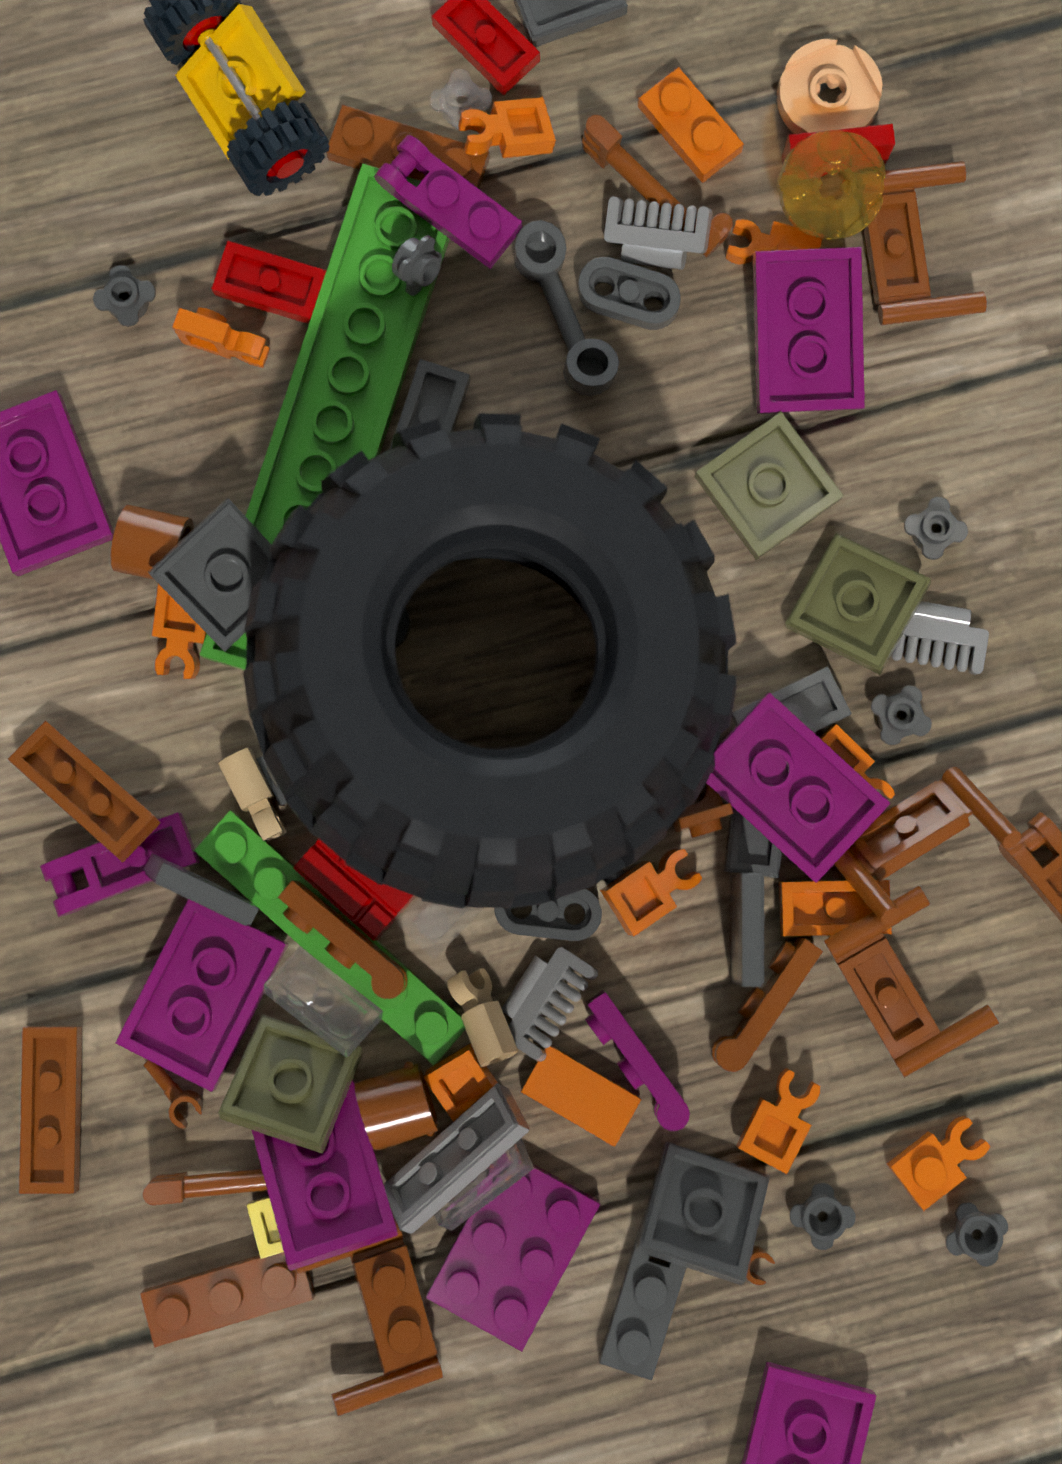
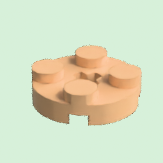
M834 39L816 40L798 49L786 64L777 88L778 110L786 126L794 134L869 126L879 109V100L883 87L880 71L869 54L855 45L853 50L846 46L837 45L838 40ZM826 83L830 89L837 87L841 89L842 93L838 95L836 103H828L818 97L821 91L820 84Z

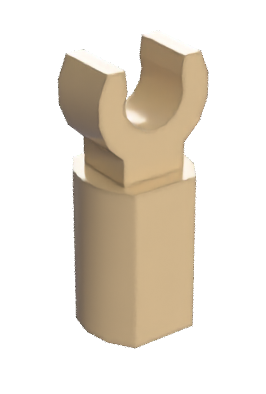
M245 748L221 760L218 764L241 810L250 812L263 841L267 840V842H270L288 833L271 802L275 795L252 750Z
M480 968L469 976L466 970L460 971L448 979L447 984L450 994L462 1006L464 1011L461 1019L480 1067L500 1063L518 1052V1048L499 1001H493L491 997L492 982L486 970Z

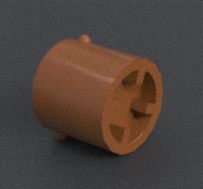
M127 504L122 509L114 530L111 547V566L113 571L155 580L148 571L194 529L193 520L188 517Z
M407 1061L402 1068L355 1083V1093L361 1118L369 1141L375 1151L424 1135L433 1137L435 1132L439 1131L433 1100L427 1082L423 1078L424 1073L418 1062L413 1064Z

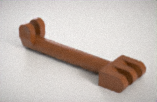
M600 115L590 116L584 130L583 150L603 169L610 164L649 203L656 201L659 204L660 213L662 205L670 203L672 206L670 223L672 224L674 207L681 203L620 145L622 135ZM684 207V216H683V224H682V231H683V232H684L685 218H686V211H687V209H686L685 207ZM726 213L717 214L711 221L708 249L703 254L706 258L727 239L733 227V220Z
M262 1169L189 1176L187 1172L155 1176L144 1188L143 1199L149 1205L183 1203L186 1198L268 1190Z

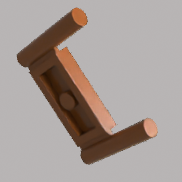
M964 161L859 174L858 186L860 195H862L860 208L875 305H878L880 325L986 312L987 301L984 291L931 298L917 198L914 190L916 188L964 183L966 180Z
M951 767L944 772L941 780H936L878 816L834 865L882 924L887 925L897 920L900 915V909L872 876H875L879 882L970 826L968 817L972 814L1005 849L1016 846L1020 842L1022 834L958 767Z
M920 886L893 900L900 909V915L893 923L882 924L872 912L824 940L835 962L904 1078L999 1024L990 1007L985 1005L940 1031L884 936V931L930 905Z
M395 1218L398 1236L295 1269L298 1275L347 1257L351 1258L384 1375L331 1394L337 1416L443 1378L441 1366L436 1356L437 1350L407 1246L403 1242L402 1232Z

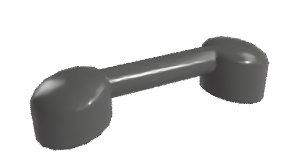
M542 220L532 221L523 226L516 237L513 253L515 266L525 278L540 284L569 351L563 370L565 382L578 394L586 396L599 395L609 389L615 379L619 366L617 353L611 345L603 340L586 339L558 276L563 267L567 249L563 234L550 222Z

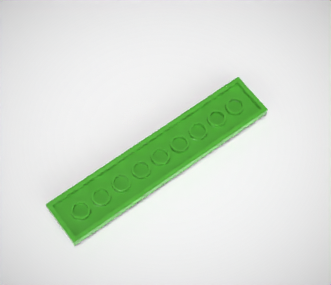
M363 163L245 516L271 544L291 513L300 505L307 509L322 493L321 480L361 450L368 460L380 454L437 280L436 277L430 285L422 287L418 294L411 296L405 291L406 282L393 274V259L400 246L408 239L417 238L421 240L424 236H430L434 238V249L442 254L443 261L450 240L378 184L374 175L379 168ZM406 178L415 187L421 182L413 178ZM206 633L200 656L204 659L244 671L246 669V633L225 652Z

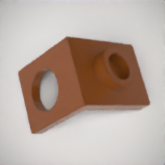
M706 783V792L703 799L697 804L688 806L673 823L675 832L689 829L691 837L695 838L721 830L723 827L720 819L733 814L731 804L723 805L721 796Z

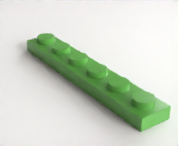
M230 810L194 850L433 1066L466 1030L461 1015L378 940L373 941L296 872L293 869L294 865L266 840L263 841L261 836L234 811ZM292 880L300 881L402 966L408 975V985L405 991L392 999H382L377 996L371 986V975L356 963L351 969H348L333 958L325 950L330 941L315 928L306 934L283 915L288 906L278 898Z

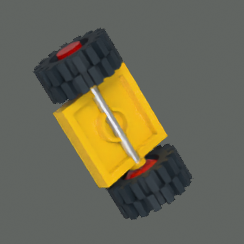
M149 0L152 6L145 7L143 13L146 17L143 19L144 25L167 61L176 66L180 62L183 64L182 68L175 74L176 78L250 193L253 192L255 196H260L262 193L265 196L272 195L276 188L279 192L284 191L290 182L293 181L296 184L303 180L301 175L304 173L311 174L316 169L314 163H321L325 158L323 153L329 151V140L306 104L303 102L299 104L298 100L306 91L252 6L243 5L240 0Z

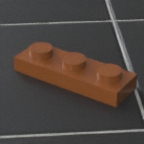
M342 104L328 144L330 146L329 151L326 152L328 160L360 170L362 163L380 169L384 163L391 164L399 154L397 146L406 135H411L423 143L431 154L480 189L490 160L489 151L481 155H468L464 149L466 143ZM414 168L408 177L422 181L425 175Z
M46 720L8 758L19 771L122 863L160 824V821Z
M82 1026L23 1027L19 1194H74L79 1191Z
M284 1252L262 1259L260 1255L150 1287L140 1293L154 1348L312 1301L316 1296L309 1271L298 1275L295 1269L290 1271Z

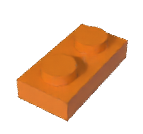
M679 67L639 97L638 108L702 183L742 153L744 143Z
M876 880L890 897V880H882L880 882ZM814 881L779 882L780 936L834 935L873 912L848 881H818L817 883ZM891 928L884 931L883 934H892Z

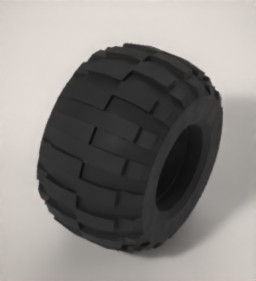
M479 413L475 417L473 429L455 432L441 431L439 419L402 429L393 435L391 449L370 460L361 450L321 480L322 493L307 509L300 505L291 513L270 546L271 560L263 579L253 587L244 628L247 644L246 669L243 672L249 716L265 763L290 808L313 836H317L339 855L346 865L379 885L385 884L419 897L424 902L460 909L465 907L504 908L505 910L547 903L594 886L619 870L635 863L666 837L669 827L688 806L695 803L715 768V755L713 754L719 737L723 731L730 727L737 687L736 676L728 675V651L737 643L729 594L715 596L707 574L709 568L715 563L714 553L695 520L693 519L684 526L682 522L678 524L661 504L667 494V486L637 460L630 469L628 468L624 472L594 454L600 438L563 423L559 427L556 438L522 432V426H520L521 415ZM472 558L499 559L531 568L561 586L587 614L593 627L596 644V664L593 680L587 696L578 711L555 733L538 742L517 748L484 749L469 746L438 731L421 716L411 703L397 671L395 637L398 623L404 607L414 591L431 574L452 561Z

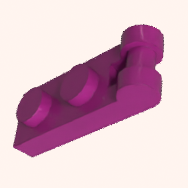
M406 135L397 146L399 154L391 164L384 163L374 175L375 180L389 194L491 269L522 229V221L431 154L418 139L411 135ZM414 168L425 175L417 187L406 179Z
M176 812L158 819L160 821L158 827L123 863L99 842L41 865L40 868L45 882L51 881L57 896L53 904L58 917L75 913L90 905L152 882L143 870L152 853L183 868L200 863L198 855L194 851L195 847L182 813ZM83 869L89 887L78 891L72 873Z
M604 990L600 991L586 1002L593 1013L587 1016L585 1021L603 1045L612 1039L625 1057L616 1064L636 1090L645 1084L656 1099L653 1106L654 1114L659 1124L669 1131H678L684 1128L690 1118L687 1104Z

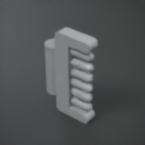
M613 196L609 199L604 239L606 242L623 244L621 261L683 270L686 264L687 252L706 253L712 221V210L710 208L700 207L697 213L695 206H689L686 211L683 232L684 206L681 204H677L674 207L672 227L669 230L672 210L670 203L662 205L659 229H657L659 204L656 201H652L649 204L647 224L644 227L647 207L644 200L637 202L634 226H631L634 201L628 198L624 201L623 206L621 198Z
M921 601L894 649L892 659L899 661L902 658L905 637H908L905 661L907 663L914 662L918 639H921L918 663L926 665L929 660L931 641H934L931 665L937 668L941 665L944 644H947L944 659L945 669H953L957 646H960L957 670L964 672L968 667L970 674H980L984 669L989 632L986 629L969 627L971 621L970 609Z
M562 947L555 951L548 963L535 955L501 1008L506 1015L513 1018L508 1026L517 1048L539 1062L546 1059V1052L528 1040V1038H531L544 1048H549L552 1045V1041L549 1037L535 1029V1027H539L551 1036L559 1034V1028L543 1018V1014L559 1025L566 1023V1016L550 1006V1003L565 1013H571L574 1010L573 1004L558 995L557 992H560L574 1002H578L581 999V994L564 983V981H568L580 990L588 988V982L571 970H576L590 980H594L598 976L597 969Z

